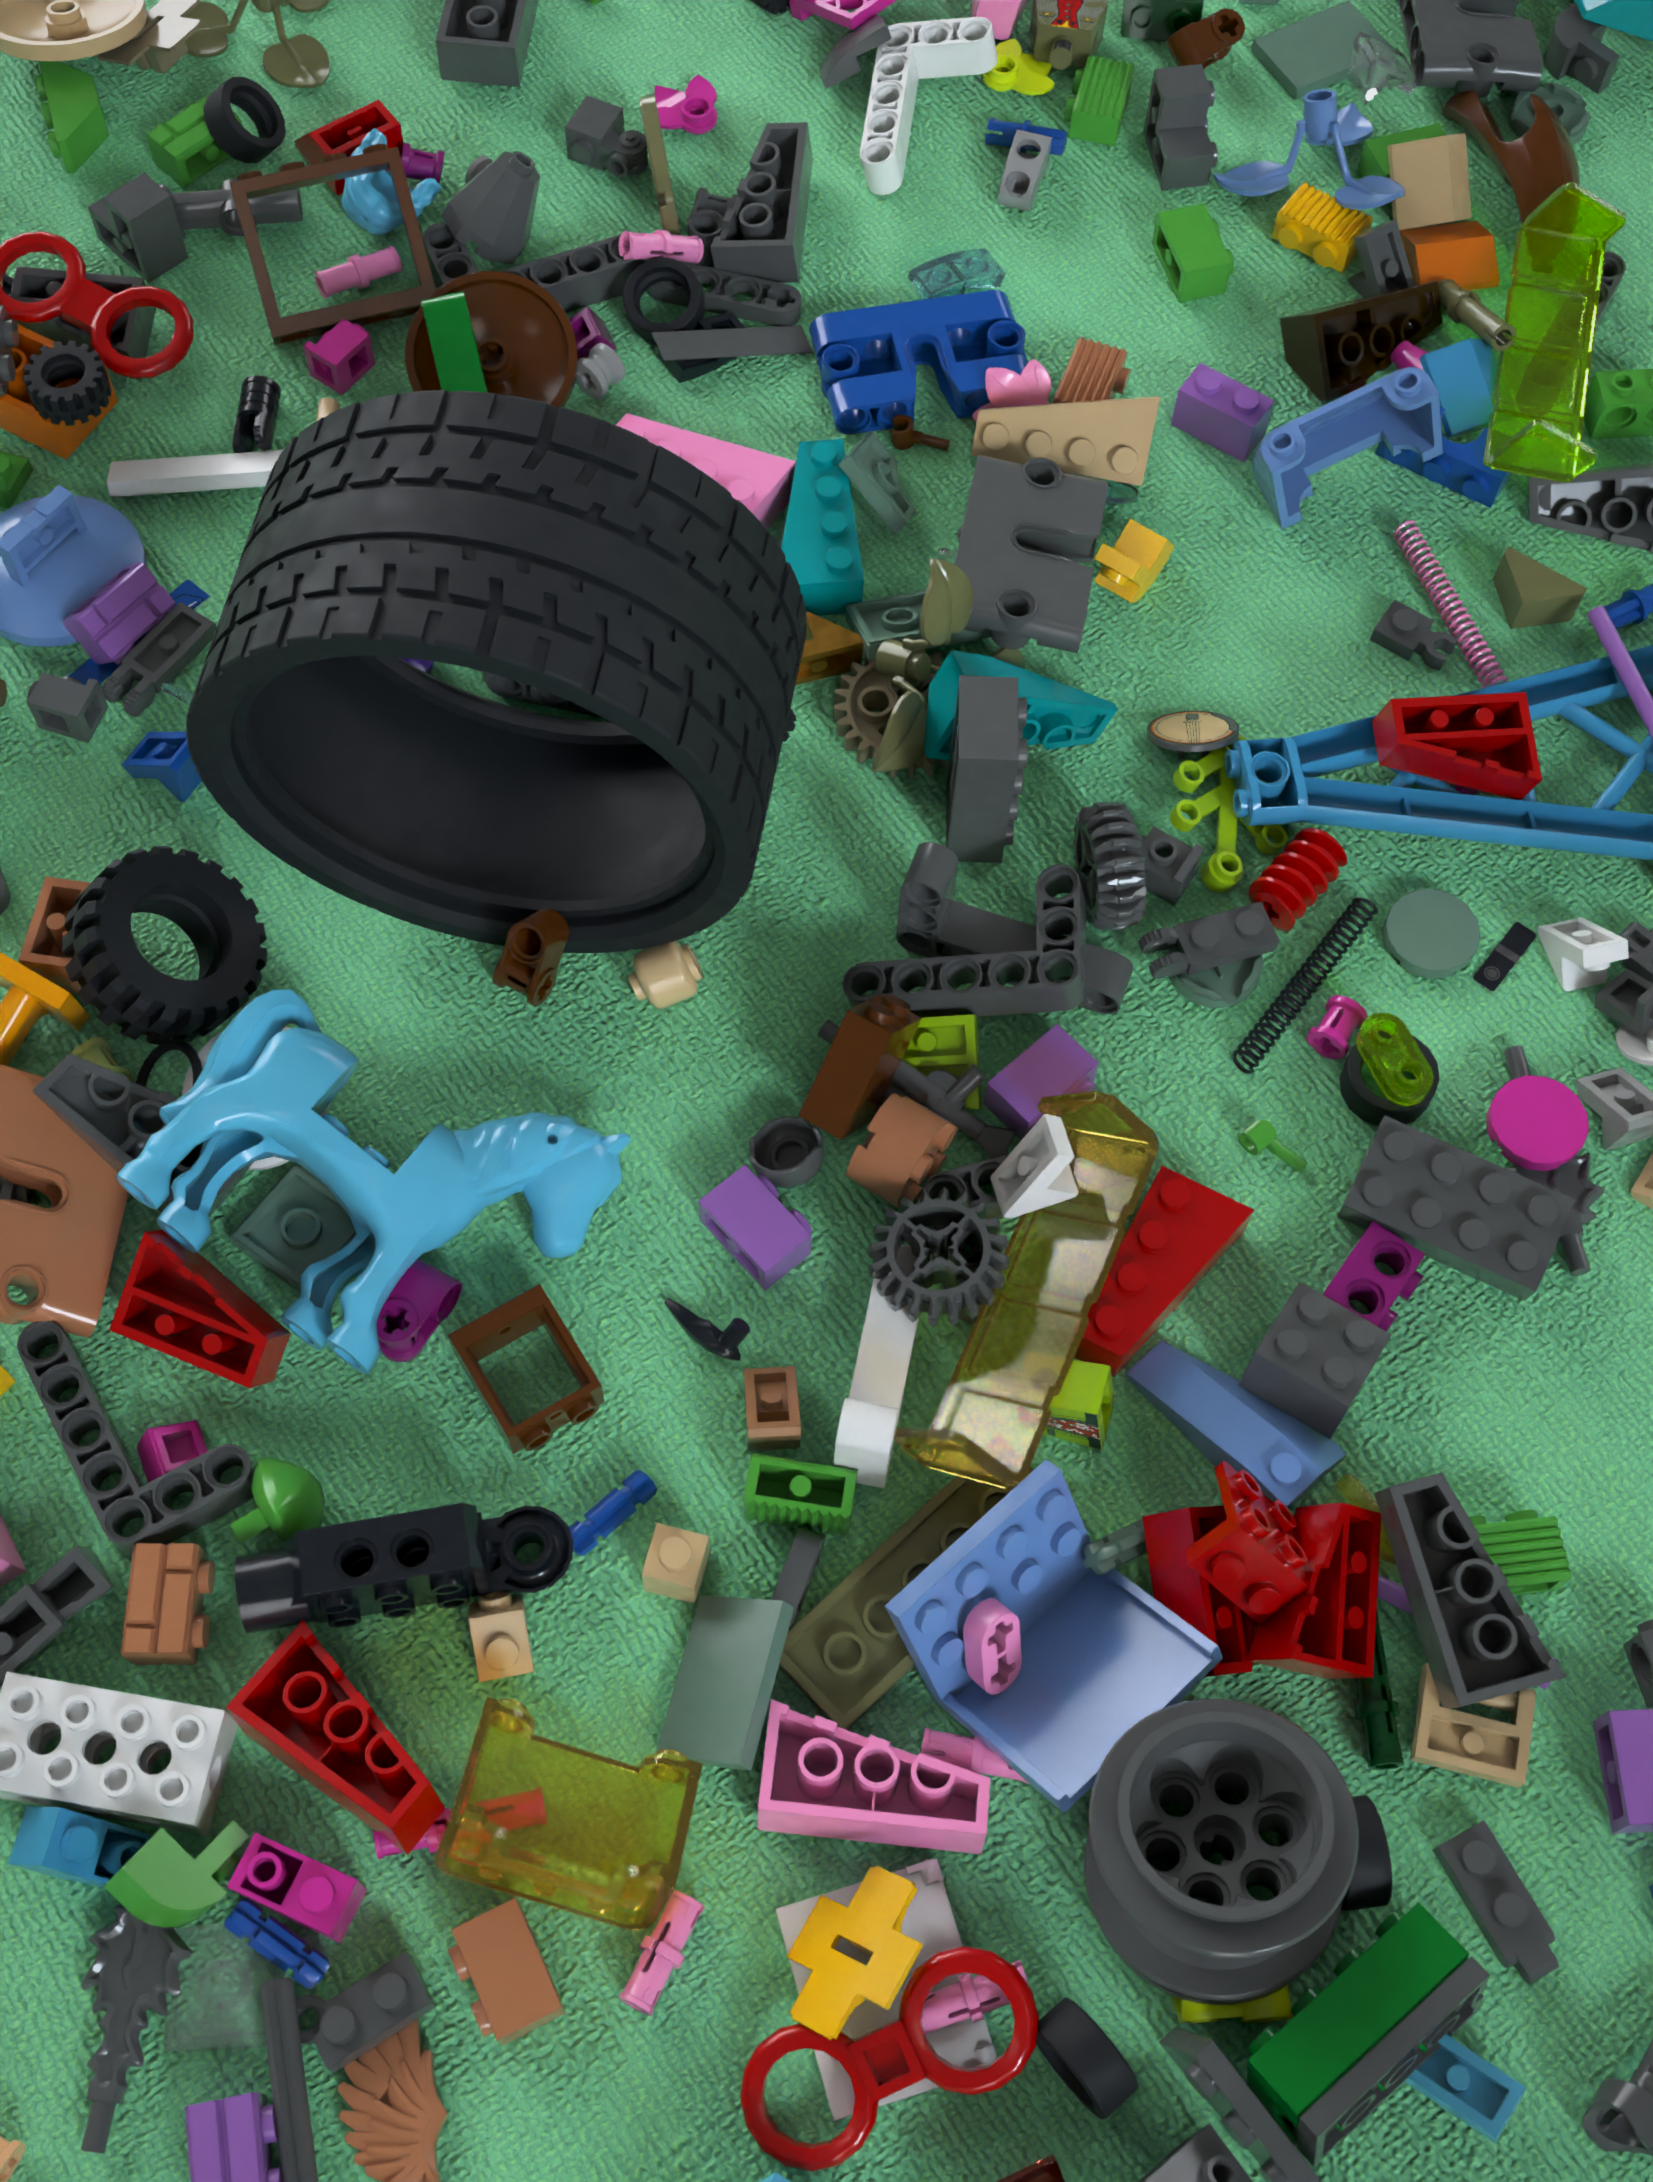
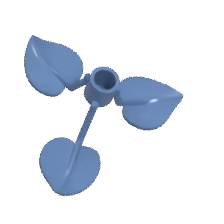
M1330 89L1313 90L1303 96L1304 120L1296 122L1297 131L1288 160L1284 165L1281 166L1270 161H1257L1239 166L1224 174L1214 173L1215 181L1224 189L1235 194L1261 196L1276 192L1289 184V177L1286 174L1291 173L1303 134L1305 133V141L1308 144L1317 146L1334 144L1343 181L1346 185L1335 192L1336 203L1340 206L1354 210L1370 209L1405 196V189L1398 182H1394L1390 178L1370 175L1357 181L1351 177L1343 146L1354 145L1370 138L1373 135V125L1359 112L1354 102H1351L1337 112V93Z

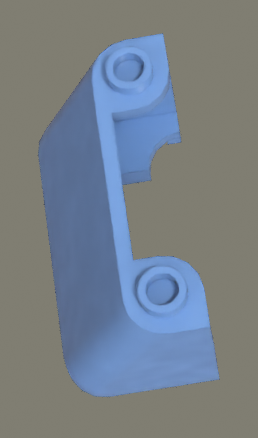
M1416 367L1399 369L1288 422L1265 436L1253 458L1252 467L1255 480L1282 530L1302 521L1300 511L1301 500L1304 497L1307 498L1313 495L1312 485L1307 478L1308 476L1379 442L1385 441L1393 456L1400 454L1401 449L1417 452L1422 463L1443 454L1439 392L1425 371Z

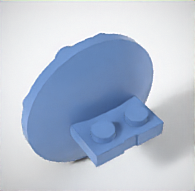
M58 485L47 496L24 501L0 514V636L24 646L53 647L77 643L78 641L64 627L62 621L126 565L141 562L147 566L146 553L133 524L114 507L93 498L73 495L72 492L61 485Z

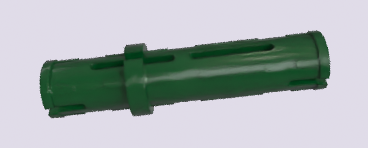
M1376 1610L1373 1678H1355L1358 1705L1354 1707L1356 1720L1362 1723L1368 1769L1389 1770L1399 1768L1398 1766H1404V1759L1402 1757L1401 1745L1399 1744L1396 1717L1400 1715L1399 1705L1392 1698L1383 1640L1378 1621V1611Z

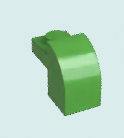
M232 1820L193 1859L161 1827L104 1887L133 1916L147 1924L168 1928L186 1925L205 1914L227 1894L219 1883L240 1862L241 1858L235 1853V1850L249 1835Z

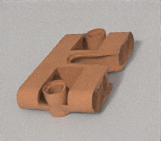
M0 1064V1178L11 1184L44 1193L51 1202V1208H43L18 1200L0 1199V1322L15 1325L24 1321L31 1323L52 1321L58 1324L63 1332L89 1338L96 1327L101 1312L129 1192L116 1179L115 1176L118 1172L33 1093V1089L45 1077ZM16 1286L22 1289L28 1298V1305H19L9 1298L7 1287Z

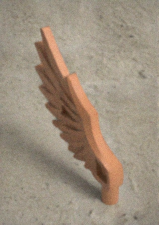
M419 2019L358 2057V2061L353 2060L343 2068L348 2078L355 2087L342 2082L337 2089L347 2104L354 2110H342L339 2114V2119L356 2131L347 2132L345 2135V2141L361 2151L355 2154L354 2162L365 2167L366 2175L380 2182H442L438 2172L436 2146L442 2126L449 2113L438 2094L435 2082L434 2053L429 2050H425L422 2053Z

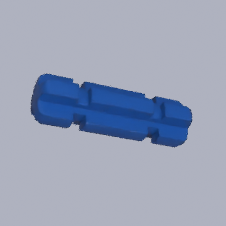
M641 1470L634 1471L622 1482L624 1485L622 1489L618 1490L616 1487L584 1514L586 1519L584 1522L580 1523L577 1520L569 1527L573 1539V1552L580 1557L585 1556L598 1545L596 1540L598 1537L602 1536L605 1539L637 1511L635 1506L638 1503L644 1505L656 1495L657 1488L645 1472Z
M242 1898L238 1901L225 1919L224 1925L226 1929L240 1939L246 1935L250 1938L248 1942L250 1947L284 1972L289 1967L294 1971L291 1977L305 1988L312 1989L316 1986L329 1968V1959L314 1947L310 1952L304 1947L307 1942L271 1915L267 1919L261 1916L263 1909L248 1898Z

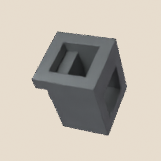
M42 673L40 679L31 685L26 701L39 728L87 743L90 742L109 707L98 680L89 678L86 685H83L72 677L63 676L59 678L46 673Z
M1153 827L1146 838L1138 834L1139 840L1142 842V854L1145 858L1144 869L1147 875L1145 877V886L1147 892L1175 906L1197 873L1204 848L1198 844L1191 847Z

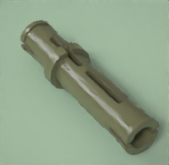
M1444 279L1438 283L1439 292L1443 294V297L1439 295L1440 305L1447 310L1448 316L1452 321L1457 324L1459 322L1465 324L1496 351H1504L1514 343L1505 334L1516 337L1515 328L1481 303L1480 297L1474 291L1462 289L1452 279Z

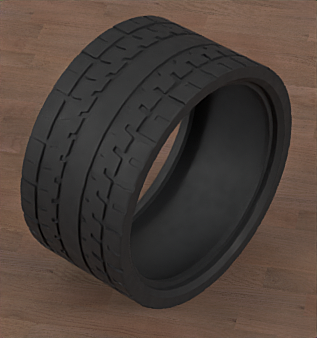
M433 390L376 397L366 400L365 403H355L341 408L312 423L300 432L299 437H295L280 454L278 461L275 462L266 483L189 706L186 721L188 748L193 763L197 766L196 770L208 791L229 817L234 819L237 825L248 835L302 874L369 908L427 929L500 946H505L508 932L513 925L541 909L549 908L560 913L568 924L569 937L563 953H609L659 946L691 936L696 931H702L716 923L736 906L750 884L806 639V610L803 595L800 593V585L790 563L786 562V556L769 531L764 528L762 523L745 505L733 498L728 490L691 463L662 446L649 442L648 439L568 408L495 393ZM401 658L435 661L499 675L571 701L610 722L568 719L507 706L452 686L423 672Z

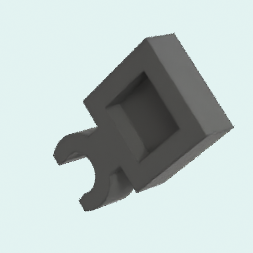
M1394 600L1376 625L1370 638L1374 643L1408 661L1414 653L1421 655L1423 662L1428 667L1435 670L1442 668L1447 657L1436 649L1443 650L1451 655L1457 643V639L1449 633H1434L1430 631L1434 620Z

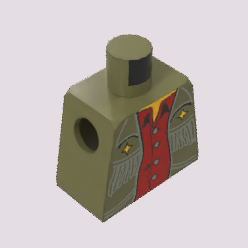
M1034 0L1030 24L1033 59L1050 63L1059 70L1066 69L1069 66L1085 68L1088 56L1095 55L1102 42L1109 0Z

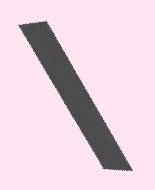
M801 325L651 332L664 361L814 353Z

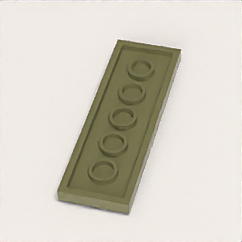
M1000 1435L788 1631L779 1668L826 1719L837 1722V1727L849 1730L916 1666L885 1605L1034 1470Z

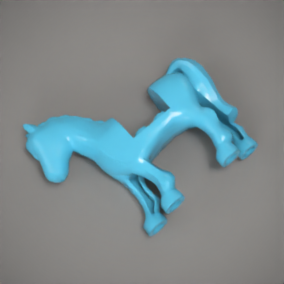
M291 989L271 990L249 1002L234 1017L212 1045L203 1070L191 1090L178 1100L160 1108L159 1116L166 1126L152 1134L138 1158L126 1163L115 1176L118 1182L133 1197L151 1209H158L169 1196L172 1170L195 1146L203 1142L199 1158L190 1170L174 1179L171 1184L174 1200L156 1219L158 1225L172 1239L189 1251L198 1253L211 1234L208 1215L216 1195L222 1185L238 1170L254 1161L270 1157H277L301 1164L326 1185L350 1217L356 1236L340 1251L322 1261L311 1264L299 1278L300 1298L288 1306L280 1318L283 1324L305 1343L317 1350H322L327 1344L339 1358L363 1374H369L381 1355L376 1323L381 1308L397 1282L423 1253L440 1248L460 1234L487 1206L502 1201L517 1192H522L531 1212L533 1241L543 1256L548 1258H565L574 1255L581 1248L595 1210L607 1201L622 1181V1170L618 1154L630 1143L631 1137L628 1134L621 1133L602 1136L598 1131L579 1125L571 1116L550 1115L545 1112H529L524 1115L481 1122L470 1129H456L454 1131L439 1123L425 1137L397 1172L393 1174L388 1170L389 1162L378 1151L369 1146H365L363 1149L346 1137L349 1132L340 1121L326 1113L322 1117L320 1116L349 1080L360 1062L359 1058L347 1047L322 1033L311 1009L302 996ZM291 1023L299 1027L282 1031L287 1024ZM358 1276V1278L355 1281L344 1287L354 1277ZM343 1289L339 1296L343 1313V1324L333 1331L331 1312L339 1293Z

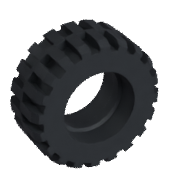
M154 846L148 853L147 850L141 848L128 852L121 860L116 859L109 864L75 900L76 905L69 911L64 924L68 933L62 938V953L64 956L72 958L65 968L71 982L78 981L82 988L77 995L85 1006L92 1003L100 1011L97 1018L107 1026H110L113 1022L122 1027L120 1033L134 1040L143 1034L147 1035L146 1041L149 1044L160 1045L171 1039L182 1040L187 1043L194 1040L198 1035L204 1037L249 1001V996L257 990L262 980L260 971L266 966L268 952L266 948L260 947L267 940L264 924L257 923L255 919L259 910L252 898L246 900L240 891L244 886L235 877L232 879L227 878L221 873L223 867L211 859L206 863L198 860L199 854L196 852L181 849L177 854H173V849L168 846ZM137 912L153 913L177 924L189 936L197 951L200 966L198 980L176 979L161 973L151 966L141 955L134 942L131 931V914Z

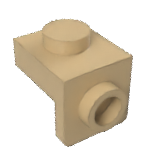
M500 1590L479 1596L478 1602H473L469 1605L468 1617L479 1682L534 1672L523 1594L511 1595V1592L508 1590Z

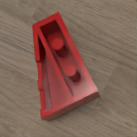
M1526 692L1390 699L1372 721L1379 765L1514 800H1522L1542 781Z
M164 1230L144 1232L109 1328L112 1332L247 1388H254L274 1381L291 1335L286 1328L203 1256L182 1247Z
M1343 1502L1296 1507L1294 1518L1297 1526L1292 1530L1296 1541L1302 1547L1307 1557L1304 1568L1310 1589L1261 1624H1257L1246 1661L1324 1679L1373 1678L1381 1514Z
M1224 1506L1189 1507L1142 1516L1154 1598L1216 1643L1223 1656V1659L1205 1677L1252 1672L1253 1662L1246 1661V1657L1255 1633V1621L1191 1568L1187 1563L1185 1549L1227 1519Z

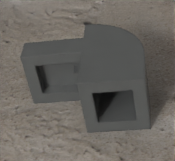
M1575 2L1563 10L1557 17L1544 54L1545 66L1556 80L1569 74L1593 92L1599 94L1608 87L1620 55L1601 43L1607 26L1583 19Z

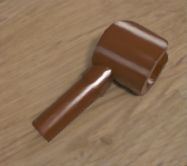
M902 414L893 417L895 430H890L889 432L891 442L896 449L906 450L914 444H922L948 451L950 440L914 430L913 420L907 415Z

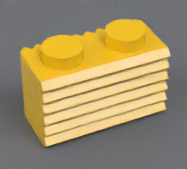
M1304 182L1278 211L1272 237L1278 240L1283 247L1296 249L1310 256L1320 266L1331 267L1344 273L1345 269L1348 268L1349 264L1359 254L1354 238L1370 230L1373 218L1371 214L1365 215L1364 211L1359 212L1358 210L1340 206L1336 203L1335 196L1330 197L1328 193L1323 194L1321 189L1316 190L1314 185L1309 187L1307 182Z

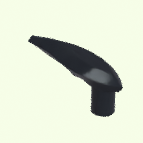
M669 1298L664 1302L680 1326L696 1343L719 1357L740 1361L741 1356L738 1345L750 1332V1327L744 1320L734 1318L722 1332L711 1321L698 1317Z

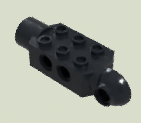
M466 1503L296 1531L279 1549L237 1556L235 1562V1584L240 1617L246 1633L298 1625L302 1620L305 1623L328 1622L330 1627H347L360 1623L361 1616L383 1613V1616L386 1618L404 1617L415 1613L417 1606L437 1603L439 1608L461 1607L470 1602V1597L480 1596L488 1592L510 1589L517 1593H536L552 1587L565 1575L573 1557V1539L568 1525L555 1512L541 1506H522L506 1512L502 1517L484 1520L481 1512L477 1511L476 1506ZM528 1543H537L543 1546L544 1551L536 1561L524 1563L516 1558L519 1549ZM423 1562L421 1565L414 1567L416 1564Z

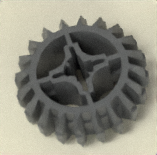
M1119 802L1094 803L1093 806L1083 807L1076 817V825L1074 827L1075 839L1073 843L1075 847L1076 872L1079 875L1086 904V915L1090 917L1092 925L1099 930L1111 929V931L1126 929V926L1137 925L1138 921H1141L1146 906L1145 895L1147 889L1145 877L1147 875L1144 869L1145 858L1141 849L1142 842L1139 840L1138 827L1134 824V817L1125 804H1120Z
M945 1187L940 1190L939 1199L930 1200V1194L923 1188L919 1192L920 1203L914 1204L911 1199L903 1196L900 1200L902 1213L888 1208L884 1213L887 1225L875 1226L873 1230L874 1238L878 1242L869 1245V1257L875 1260L870 1265V1274L872 1278L881 1279L877 1284V1292L881 1297L892 1295L890 1307L894 1312L909 1305L908 1319L912 1323L920 1317L922 1312L928 1313V1323L932 1327L936 1326L939 1321L938 1314H947L948 1321L951 1325L955 1326L959 1322V1310L963 1309L968 1316L975 1318L978 1315L976 1300L990 1306L994 1301V1293L991 1288H1003L1005 1276L1000 1271L1006 1270L1009 1267V1256L1002 1253L1007 1249L1008 1240L1005 1235L996 1234L1000 1230V1221L997 1217L984 1219L987 1214V1206L983 1202L969 1209V1195L966 1192L959 1195L955 1202L949 1200V1190ZM933 1225L947 1226L946 1228L938 1231L926 1228L928 1226ZM969 1237L976 1243L982 1256L980 1265L975 1273L967 1268V1261L960 1255L964 1250V1242ZM904 1241L911 1246V1253L917 1257V1260L913 1263V1272L908 1277L903 1274L896 1262L897 1253ZM931 1253L937 1257L934 1261L930 1260ZM944 1253H948V1260H945L940 1256H942ZM937 1283H947L953 1286V1288L943 1290L928 1289Z

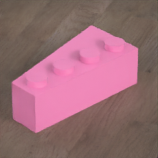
M628 413L616 424L648 439L649 442L657 446H662L710 476L728 490L733 498L745 505L766 530L789 504L796 461Z
M771 1699L758 1803V1830L982 1854L987 1835L990 1778L922 1753L917 1756L890 1746V1741L870 1735L868 1738L837 1727V1722L817 1715L815 1718L795 1712L790 1710L789 1705Z

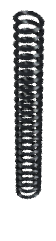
M1354 898L1351 904L1347 906L1346 911L1337 919L1336 924L1332 925L1331 930L1326 933V937L1322 938L1321 943L1316 946V950L1311 952V955L1306 958L1305 963L1296 971L1295 976L1290 979V983L1286 984L1285 989L1280 991V996L1275 998L1274 1003L1270 1004L1269 1009L1264 1012V1016L1259 1018V1023L1254 1025L1253 1030L1249 1031L1248 1036L1243 1039V1043L1238 1045V1050L1233 1051V1062L1238 1069L1246 1074L1254 1073L1253 1067L1259 1066L1258 1060H1264V1054L1270 1053L1269 1047L1275 1046L1274 1040H1279L1280 1033L1286 1032L1285 1027L1291 1026L1290 1020L1296 1019L1295 1013L1301 1012L1300 1006H1306V1000L1312 998L1311 993H1316V987L1322 986L1321 980L1327 979L1326 973H1332V967L1338 964L1337 960H1342V954L1348 952L1347 947H1352V941L1358 939L1357 934H1362V928L1368 926L1367 921H1372V915L1378 913L1377 907L1373 902L1366 898ZM1361 901L1369 904L1374 911L1372 912L1364 907ZM1356 908H1359L1365 913H1367L1369 918H1366L1362 914H1360L1356 910ZM1351 914L1361 919L1364 922V924H1360L1359 922L1354 920ZM1346 921L1353 923L1359 930H1354ZM1341 927L1350 931L1354 935V937H1350L1346 933H1344ZM1336 934L1343 936L1349 943L1346 944L1341 941ZM1331 940L1340 944L1344 949H1338L1336 946L1333 945ZM1326 947L1333 949L1338 954V957L1332 955ZM1320 953L1331 958L1333 963L1325 960ZM1316 960L1325 964L1328 967V970L1322 968L1316 962ZM1311 967L1319 970L1323 976L1316 974ZM1305 973L1313 976L1318 983L1309 979ZM1300 980L1307 982L1313 989L1307 988ZM1295 986L1305 991L1308 996L1301 994ZM1290 993L1299 997L1302 1000V1003L1295 1000ZM1285 1000L1294 1004L1297 1007V1009H1294L1291 1006H1289ZM1280 1007H1283L1286 1010H1288L1292 1014V1016H1289L1288 1014L1283 1012ZM1274 1013L1283 1017L1287 1023L1281 1021ZM1269 1020L1278 1024L1281 1029L1276 1028ZM1264 1027L1273 1031L1276 1036L1270 1034ZM1259 1034L1268 1038L1271 1043L1265 1041ZM1254 1041L1263 1045L1266 1050L1260 1048ZM1249 1048L1258 1052L1260 1056L1255 1055ZM1237 1054H1239L1240 1058H1241L1247 1065L1250 1066V1067H1249L1250 1070H1247L1246 1068H1244V1067L1237 1061V1059H1236ZM1244 1055L1250 1057L1255 1063L1249 1061Z

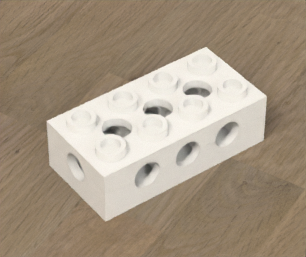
M6 1672L0 1691V1799L45 1807H61L78 1813L208 1836L238 1724L225 1710ZM61 1734V1740L57 1748L45 1754V1748L49 1740ZM116 1743V1751L112 1758L103 1764H99L101 1752L107 1746ZM166 1753H171V1761L168 1767L161 1773L152 1774L156 1760Z

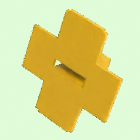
M875 1865V1867L870 1866L848 1907L823 1895L820 1896L787 1955V1958L812 1971L789 2012L793 2020L831 2040L832 2038L837 2039L850 2014L858 2005L865 2001L863 1998L889 2010L923 1947V1944L901 1933L902 1921L906 1910L918 1890L915 1887V1883ZM841 1937L862 1953L871 1957L867 1966L834 1949Z

